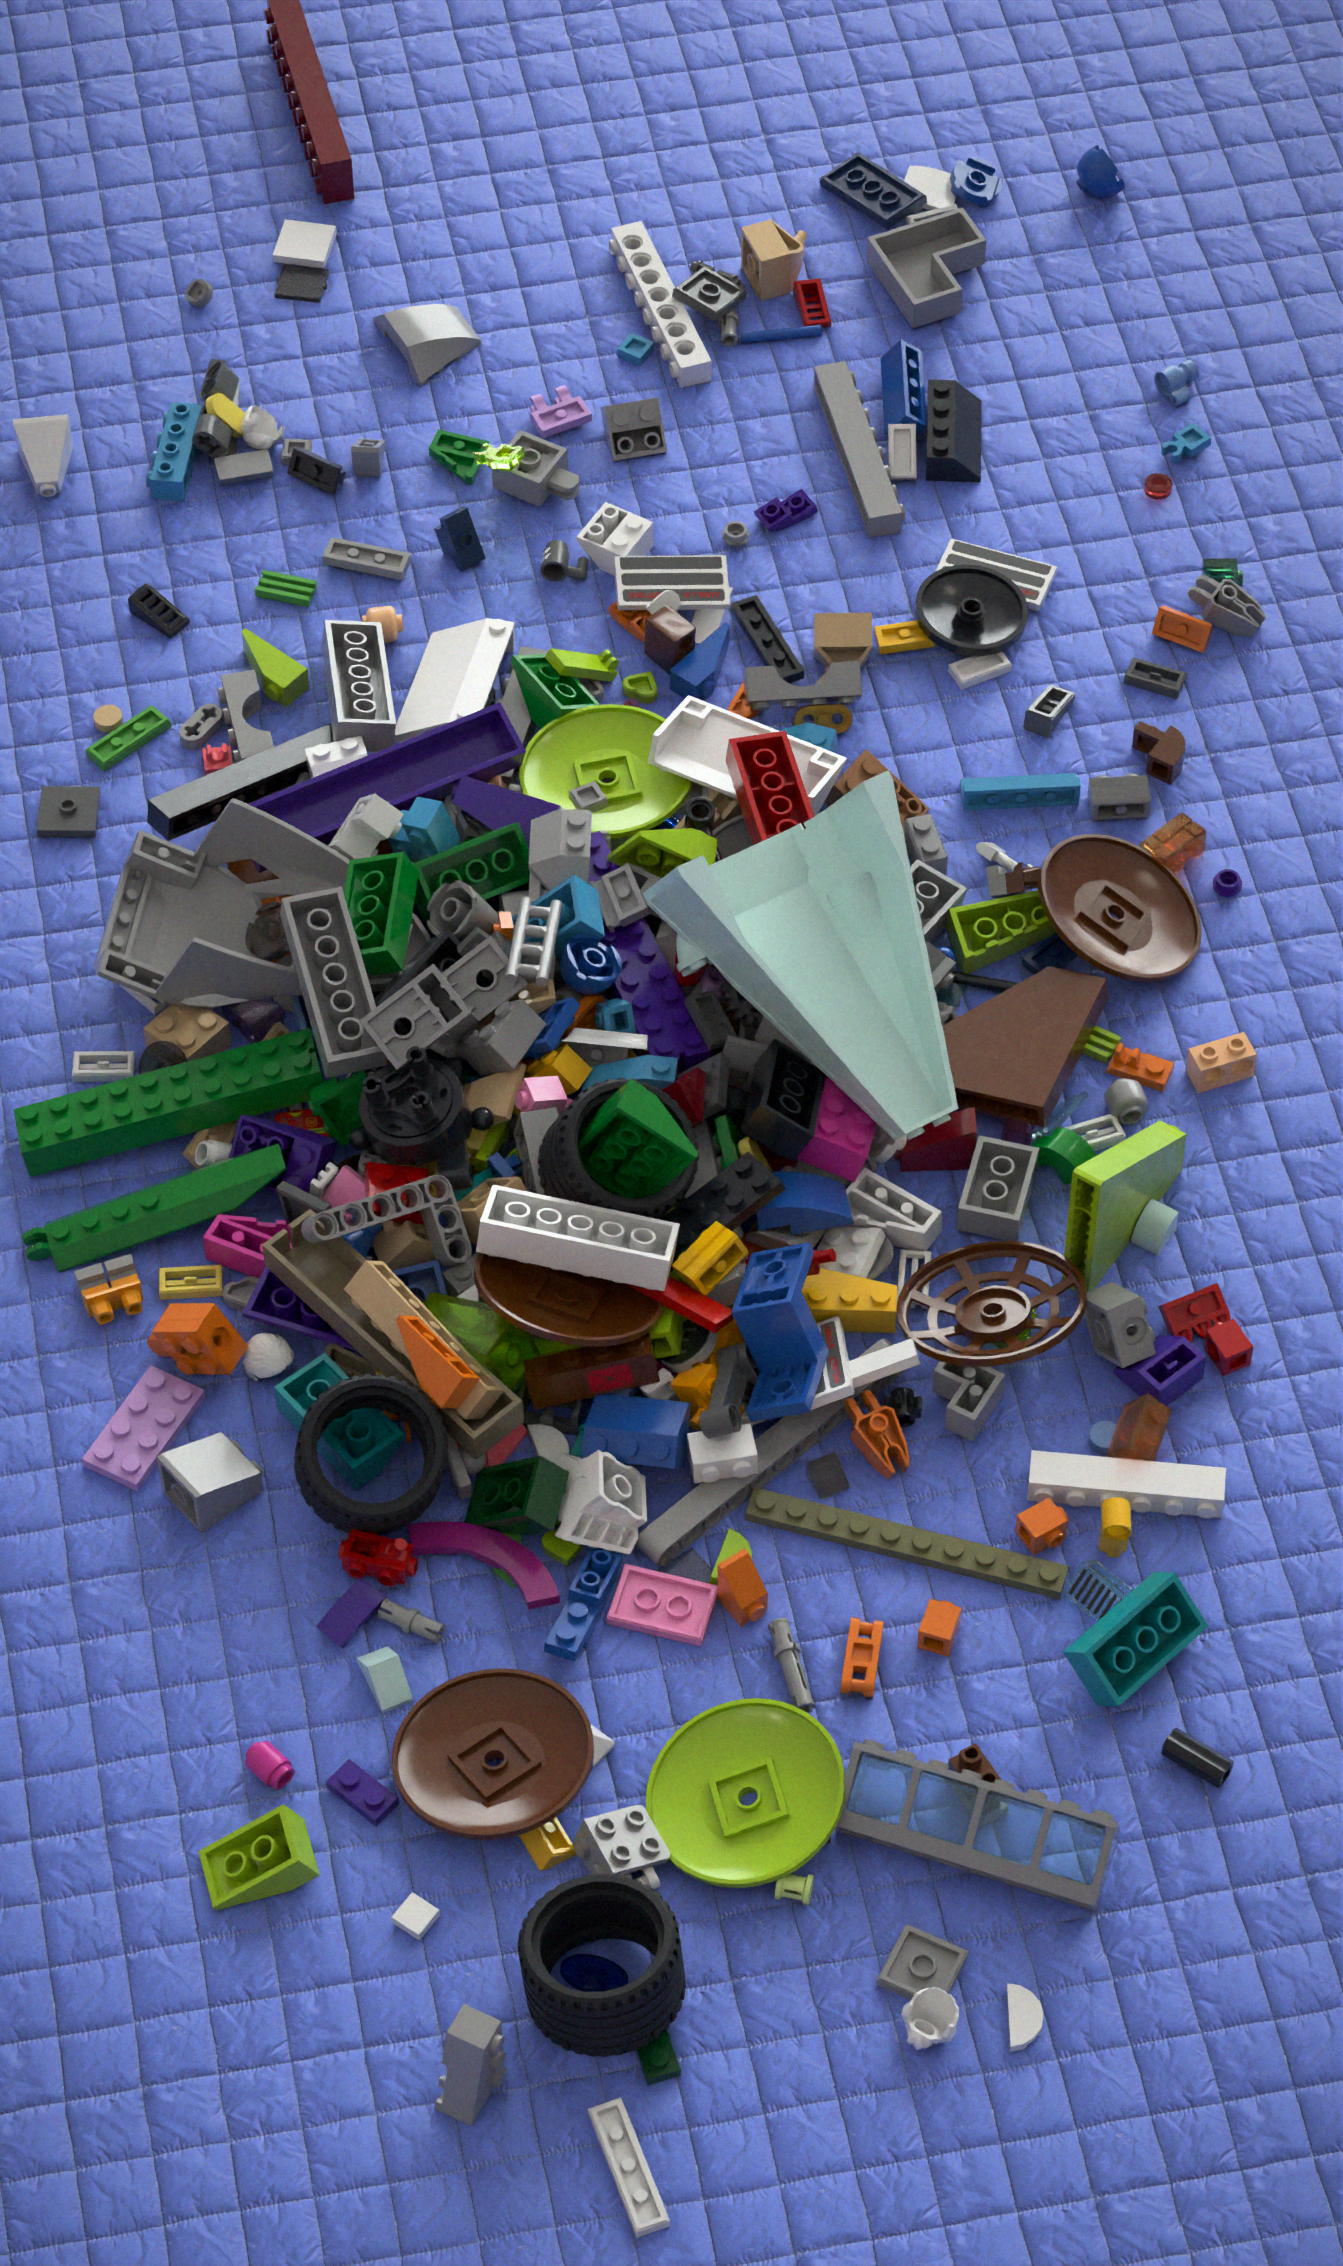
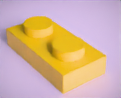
M917 620L874 626V637L880 655L935 647V643L920 629Z

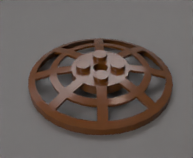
M990 1241L971 1244L936 1257L923 1265L909 1278L898 1297V1322L906 1340L912 1338L918 1351L938 1361L970 1367L1011 1364L1041 1354L1070 1335L1080 1323L1085 1313L1087 1290L1084 1277L1079 1268L1064 1255L1045 1246L1019 1241ZM992 1257L1017 1258L1012 1272L993 1271L974 1275L967 1263ZM1030 1260H1034L1055 1268L1063 1273L1066 1278L1050 1287L1041 1279L1025 1274ZM953 1267L956 1268L962 1279L944 1289L936 1298L919 1292L934 1277ZM994 1281H1008L1006 1286L996 1285L981 1288L979 1285ZM1020 1284H1025L1035 1288L1041 1294L1029 1299L1018 1288ZM1074 1286L1078 1297V1308L1073 1316L1059 1318L1060 1305L1057 1296ZM964 1289L968 1290L969 1293L957 1305L947 1303L955 1294ZM912 1301L929 1308L927 1315L929 1330L910 1331L908 1313ZM1049 1302L1050 1316L1048 1319L1032 1318V1309ZM939 1312L955 1316L957 1325L939 1329L937 1324ZM1027 1328L1041 1329L1024 1342H1020L1016 1337ZM1053 1328H1061L1054 1335L1050 1336L1049 1338L1045 1339L1040 1343L1035 1344L1036 1342L1044 1338ZM963 1335L972 1341L967 1347H962L947 1338ZM935 1339L939 1344H941L945 1348H949L952 1351L960 1354L956 1355L940 1351L938 1349L926 1345L920 1340ZM1003 1341L1008 1346L995 1350H980L987 1343Z

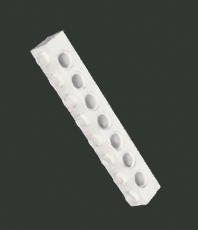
M642 221L611 228L612 239L608 240L610 253L612 256L616 255L618 269L621 273L624 272L627 287L634 292L636 306L638 308L641 307L643 310L645 324H650L654 342H659L661 356L664 361H668L672 378L677 379L681 388L711 381L712 361L683 303L672 297L675 287Z

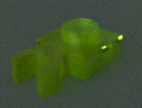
M483 444V452H474L476 463L488 464V468L502 471L513 470L526 457L523 447L501 444L497 448L493 447L492 444Z

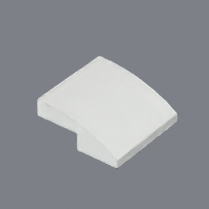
M909 166L904 182L927 197V203L914 211V213H920L923 208L929 211L954 204L956 196L951 192V173L930 167Z

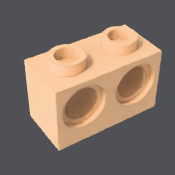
M1245 1032L1189 1048L1186 1073L1197 1093L1205 1092L1254 1077L1257 1054Z

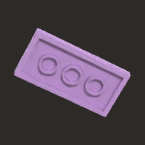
M150 1365L82 1458L83 1466L138 1492L158 1464L157 1456L169 1449L205 1399V1390Z

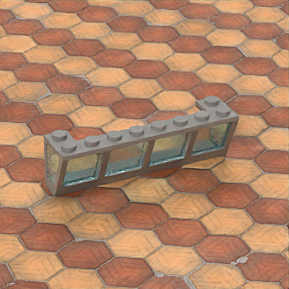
M865 1739L864 1743L854 1742L843 1783L845 1785L844 1807L835 1828L836 1831L1097 1911L1120 1836L1118 1822L1113 1820L1114 1816L1101 1810H1094L1093 1814L1080 1810L1081 1806L1068 1800L1061 1799L1060 1804L1048 1801L1046 1794L1036 1790L1028 1789L1027 1794L1014 1790L1015 1785L1003 1780L995 1779L994 1784L981 1780L982 1775L974 1771L962 1769L960 1774L948 1770L949 1765L938 1760L930 1759L929 1763L916 1760L917 1755L905 1750L897 1749L896 1754L883 1750L884 1745L876 1741Z

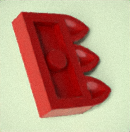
M1218 1283L1158 1306L1170 1336L1185 1337L1190 1343H1192L1193 1339L1192 1327L1198 1335L1205 1339L1206 1330L1212 1326L1211 1319L1214 1324L1231 1320L1230 1312Z

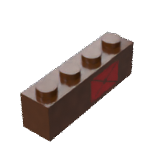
M649 1333L624 1344L602 1347L586 1346L524 1360L526 1383L535 1410L660 1382L657 1359Z

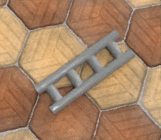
M522 897L519 903L505 980L513 984L517 981L518 976L535 977L536 984L544 987L548 984L562 903L559 900H552L550 907L531 906L532 900L529 897ZM529 918L547 919L546 926L528 925ZM525 937L543 938V945L524 944ZM521 957L540 958L539 965L520 964Z

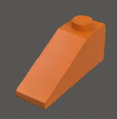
M399 1315L396 1319L398 1328L419 1385L429 1395V1401L440 1409L459 1408L480 1377L417 1316Z

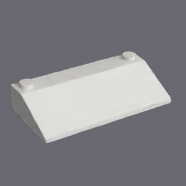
M486 618L433 632L396 724L394 741H405L484 709L504 653L514 652L515 622Z
M688 695L653 734L647 763L661 771L673 773L738 799L725 761L729 739L779 731ZM787 734L815 817L845 765L847 758Z

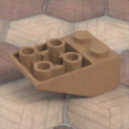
M866 749L835 781L824 803L828 807L860 783L888 771V769ZM890 772L894 782L901 824L905 828V819L925 815L930 808Z

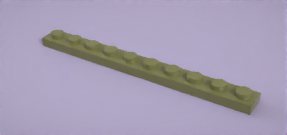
M756 1487L753 1489L745 1512L746 1521L1056 1599L1061 1598L1068 1575V1565Z

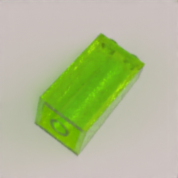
M431 1292L423 1302L426 1308L456 1340L512 1392L516 1390L525 1378L524 1360L541 1356L531 1333L503 1319L487 1303Z

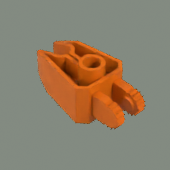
M868 1389L861 1392L863 1403L869 1411L868 1414H862L853 1398L844 1401L845 1409L854 1424L849 1438L876 1471L884 1477L891 1479L895 1474V1470L889 1456L893 1458L903 1473L906 1472L909 1467L908 1446L894 1409L885 1405L881 1407L874 1394Z

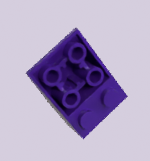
M241 1114L229 1158L279 1143L286 1170L264 1188L277 1192V1186L284 1181L309 1193L310 1182L314 1178L318 1180V1174L321 1170L325 1172L326 1165L332 1162L337 1141L310 1130Z

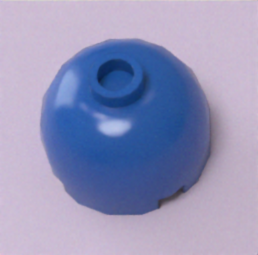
M1095 145L1082 155L1077 166L1079 179L1076 180V183L1084 194L1089 192L1095 198L1107 199L1125 189L1123 179L1117 181L1115 177L1119 171L1102 148L1099 150V145Z
M575 935L564 947L559 961L560 973L565 983L573 990L585 995H595L606 991L614 984L622 970L621 957L611 944L607 948L604 944L600 943L602 938L596 935Z

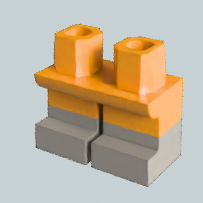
M131 1254L105 1261L106 1278L101 1263L74 1271L77 1291L89 1318L94 1316L99 1325L111 1322L114 1319L113 1310L124 1307L126 1314L130 1316L142 1312L141 1301H143L141 1283L138 1279Z

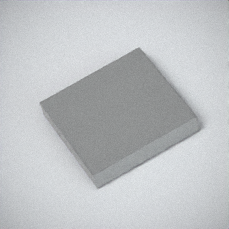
M905 1924L877 1978V1985L909 2000L917 1992L926 1988H940L946 1991L947 1994H950L968 1958L969 1951Z

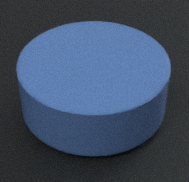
M1110 1421L1095 1423L1090 1429V1446L1096 1452L1102 1454L1115 1452L1121 1444V1430L1115 1423Z

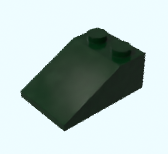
M542 1456L484 1467L477 1474L464 1523L489 1528L499 1533L536 1535L552 1532L558 1521V1512L562 1497L566 1492L569 1471Z

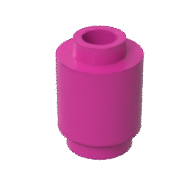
M269 1741L256 1742L247 1750L245 1766L267 1787L280 1790L293 1778L295 1770L291 1767V1762Z

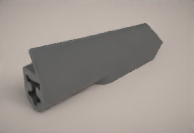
M211 359L199 395L204 401L192 437L193 444L213 459L235 455L237 438L232 436L233 431L218 417L208 414L206 411L207 398L216 393L225 395L238 406L239 377L228 368L224 360Z

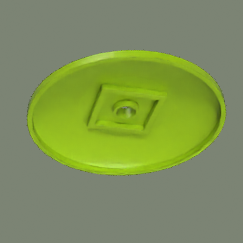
M615 704L580 708L549 722L530 740L525 748L526 754L523 763L519 767L522 794L561 805L562 808L576 809L569 798L570 790L596 781L608 800V807L592 813L591 833L609 831L611 839L635 835L641 830H649L667 820L687 799L693 781L670 772L661 771L647 763L653 734L665 722V718L638 707ZM605 778H612L614 780L610 783L601 782Z
M752 1698L734 1700L719 1704L698 1714L685 1723L666 1742L654 1762L649 1775L646 1789V1811L670 1852L669 1860L685 1874L701 1882L719 1887L747 1888L759 1886L781 1879L798 1870L810 1861L827 1843L840 1820L844 1807L845 1785L843 1783L846 1775L840 1752L831 1735L823 1725L807 1712L785 1702L771 1699ZM756 1793L758 1795L757 1800L753 1804H741V1800L746 1794Z

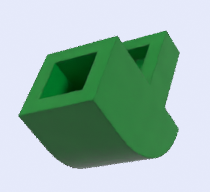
M1056 1127L1049 1136L1039 1137L1032 1145L1039 1148L1038 1166H1052L1063 1184H1071L1073 1170L1097 1156L1086 1140L1077 1133L1063 1127Z

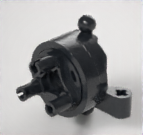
M413 1046L406 1053L409 1063L399 1071L395 1069L392 1063H389L379 1069L373 1076L363 1080L359 1113L364 1127H356L350 1132L349 1144L357 1151L366 1150L372 1145L374 1152L383 1161L391 1165H417V1167L437 1160L438 1175H442L449 1180L453 1191L473 1188L474 1180L468 1156L467 1138H470L472 1128L478 1131L490 1129L494 1123V1114L486 1107L476 1108L471 1113L463 1092L466 1074L461 1056L435 1060L427 1057L424 1048L421 1047L419 1049L418 1046Z

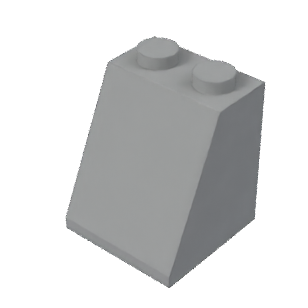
M222 1432L166 1451L157 1456L162 1492L201 1533L263 1491L261 1478L263 1472L260 1466L254 1460L249 1461L243 1455L240 1445L234 1439L229 1440Z

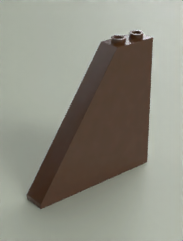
M1049 966L943 1025L958 1108H975V1112L1045 1128L1108 1000L1106 978Z

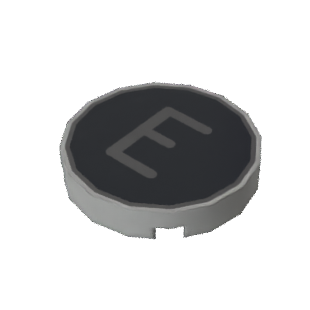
M686 1318L683 1320L680 1355L659 1359L669 1371L675 1373L688 1371L693 1368L692 1365L697 1361L702 1363L710 1356L718 1340V1333H713Z

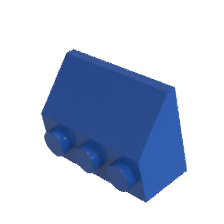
M612 1394L595 1396L584 1426L582 1459L600 1450L601 1452L612 1454L621 1463L674 1469L685 1467L691 1402Z

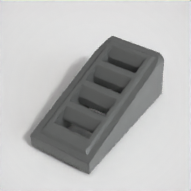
M1050 684L1026 710L1024 729L1044 737H1049L1075 699V693Z

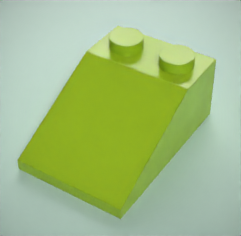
M694 828L641 830L607 855V861L620 867L628 862L634 866H640L647 872L662 879L676 867L704 855L708 865L714 864L718 839Z
M284 1804L198 1851L212 1906L215 1910L289 1892L320 1875L305 1820Z

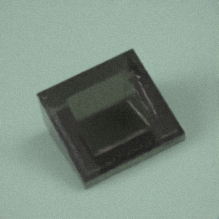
M835 1452L807 1463L806 1476L820 1500L850 1488Z

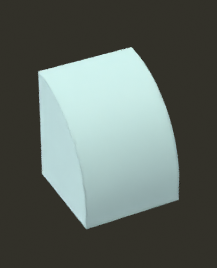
M1151 1198L1137 1221L1131 1243L1158 1256L1176 1231L1179 1212Z

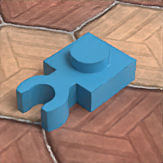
M1191 423L1173 434L1172 441L1162 445L1161 455L1164 456L1167 453H1172L1171 463H1178L1183 454L1191 458L1211 446V437L1194 423Z

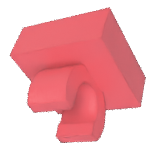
M222 743V747L211 748V745H207L205 749H202L205 776L233 764L231 746H227L226 743Z

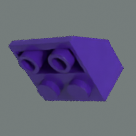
M1158 1335L1155 1338V1342H1153L1156 1354L1127 1367L1121 1368L1117 1366L1113 1369V1373L1157 1413L1203 1379L1206 1356L1185 1337Z

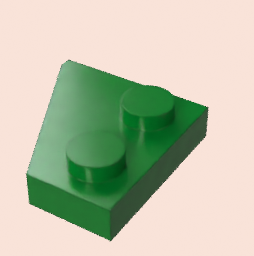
M438 429L429 447V456L467 484L473 485L490 450V441Z

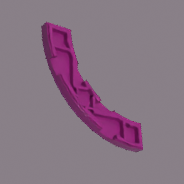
M437 1521L407 1525L410 1542L414 1544L415 1556L426 1554L456 1555L457 1553L473 1555L475 1559L506 1572L521 1592L528 1610L560 1603L556 1584L547 1568L529 1549L516 1540L489 1528L460 1522Z

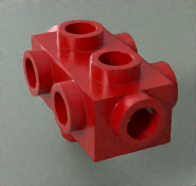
M351 1529L348 1539L342 1540L338 1551V1559L342 1560V1568L346 1570L349 1576L356 1579H363L365 1575L375 1577L379 1583L387 1587H394L396 1583L405 1585L408 1576H415L419 1564V1559L415 1558L414 1544L408 1543L403 1538L391 1539L379 1536L374 1532Z

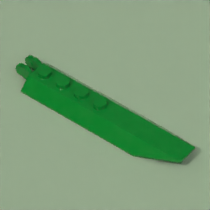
M278 1143L212 1163L45 1223L44 1228L35 1227L25 1231L22 1235L23 1244L31 1245L25 1251L27 1259L39 1261V1259L52 1256L58 1272H62L215 1218L218 1214L224 1215L235 1211L286 1170L280 1145Z

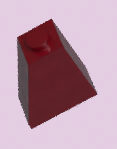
M967 1108L950 1113L951 1120L934 1127L932 1122L922 1126L925 1131L924 1133L910 1140L907 1139L904 1148L900 1151L896 1150L894 1153V1160L900 1159V1172L969 1170L977 1140L975 1108Z

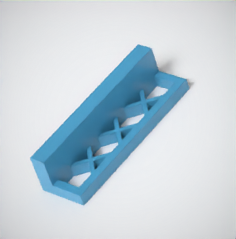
M1076 773L960 779L963 811L1079 805L1081 784L1080 778L1076 777Z

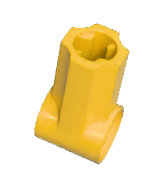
M1112 1497L1104 1500L1101 1504L1102 1519L1099 1550L1104 1551L1108 1557H1119L1123 1551L1127 1550L1128 1539L1132 1534L1131 1505L1127 1499Z

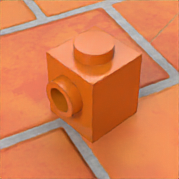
M1049 1497L1017 1514L1015 1532L1034 1556L1048 1547L1055 1548L1060 1545L1066 1538L1067 1523L1069 1521L1064 1509L1060 1506L1057 1507Z

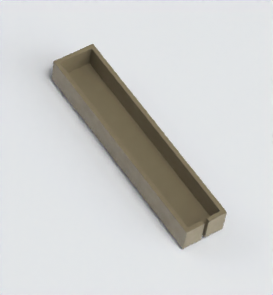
M311 1209L289 1224L291 1245L293 1247L291 1250L288 1232L284 1228L262 1244L265 1266L385 1377L394 1376L397 1379L405 1380L409 1386H415L427 1397L429 1396L420 1387L415 1371L411 1367V1361L405 1354L399 1353L392 1347L391 1339L371 1324L372 1319L364 1311L359 1310L352 1304L351 1296L344 1290L366 1261L357 1250L342 1237L319 1244H312L306 1241L302 1235L301 1227L305 1219L316 1214ZM317 1220L315 1229L317 1233L324 1235V1225ZM472 1356L502 1387L504 1392L482 1419H461L451 1408H437V1411L443 1419L442 1424L446 1427L447 1434L474 1459H478L524 1422L523 1401Z

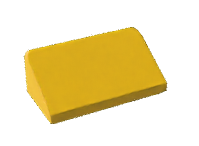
M557 1817L541 1827L519 1835L540 1871L547 1870L576 1856L574 1846Z

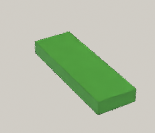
M151 705L85 749L86 756L105 772L171 727L170 720Z

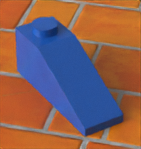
M724 622L670 670V690L684 699L689 695L703 700L712 695L729 647L728 623Z

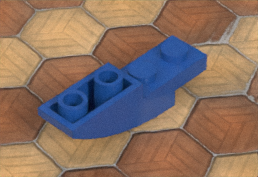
M590 1548L569 1588L568 1599L545 1641L544 1652L576 1661L582 1647H587L602 1615L622 1561V1555L600 1548Z

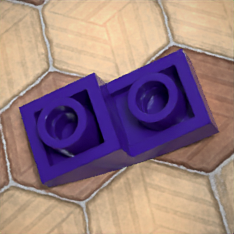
M802 489L782 502L776 497L754 511L755 516L769 532L788 528L818 513L817 506Z
M360 1578L333 1605L316 1627L344 1648L362 1624H367L380 1608L382 1602L387 1598Z

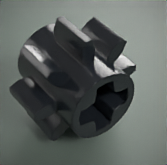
M907 1387L895 1388L891 1391L890 1396L884 1397L885 1404L883 1406L894 1409L900 1427L911 1426L915 1423L916 1418H921V1411L923 1410L922 1397H914L912 1389Z

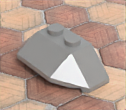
M560 808L531 820L528 869L549 891L572 875L588 883L592 824L591 810Z

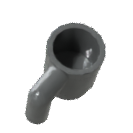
M552 540L547 543L543 551L540 572L549 581L557 582L566 577L584 580L587 577L589 560L586 557L578 558L577 567L569 566L567 544L560 540Z

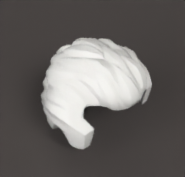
M250 406L241 421L243 438L254 449H269L276 442L281 441L285 427L281 426L279 431H277L275 418L266 410H262L261 407Z
M264 1332L254 1335L247 1342L248 1348L244 1352L242 1362L246 1374L257 1382L259 1380L256 1376L268 1378L282 1373L287 1366L291 1365L295 1355L284 1337L279 1334L275 1335Z
M935 1987L917 1992L911 2001L904 2005L901 2013L907 2028V2042L913 2044L916 2050L928 2048L933 2044L952 2041L959 2019V2007L956 2004L955 1998L947 1994L946 1991Z

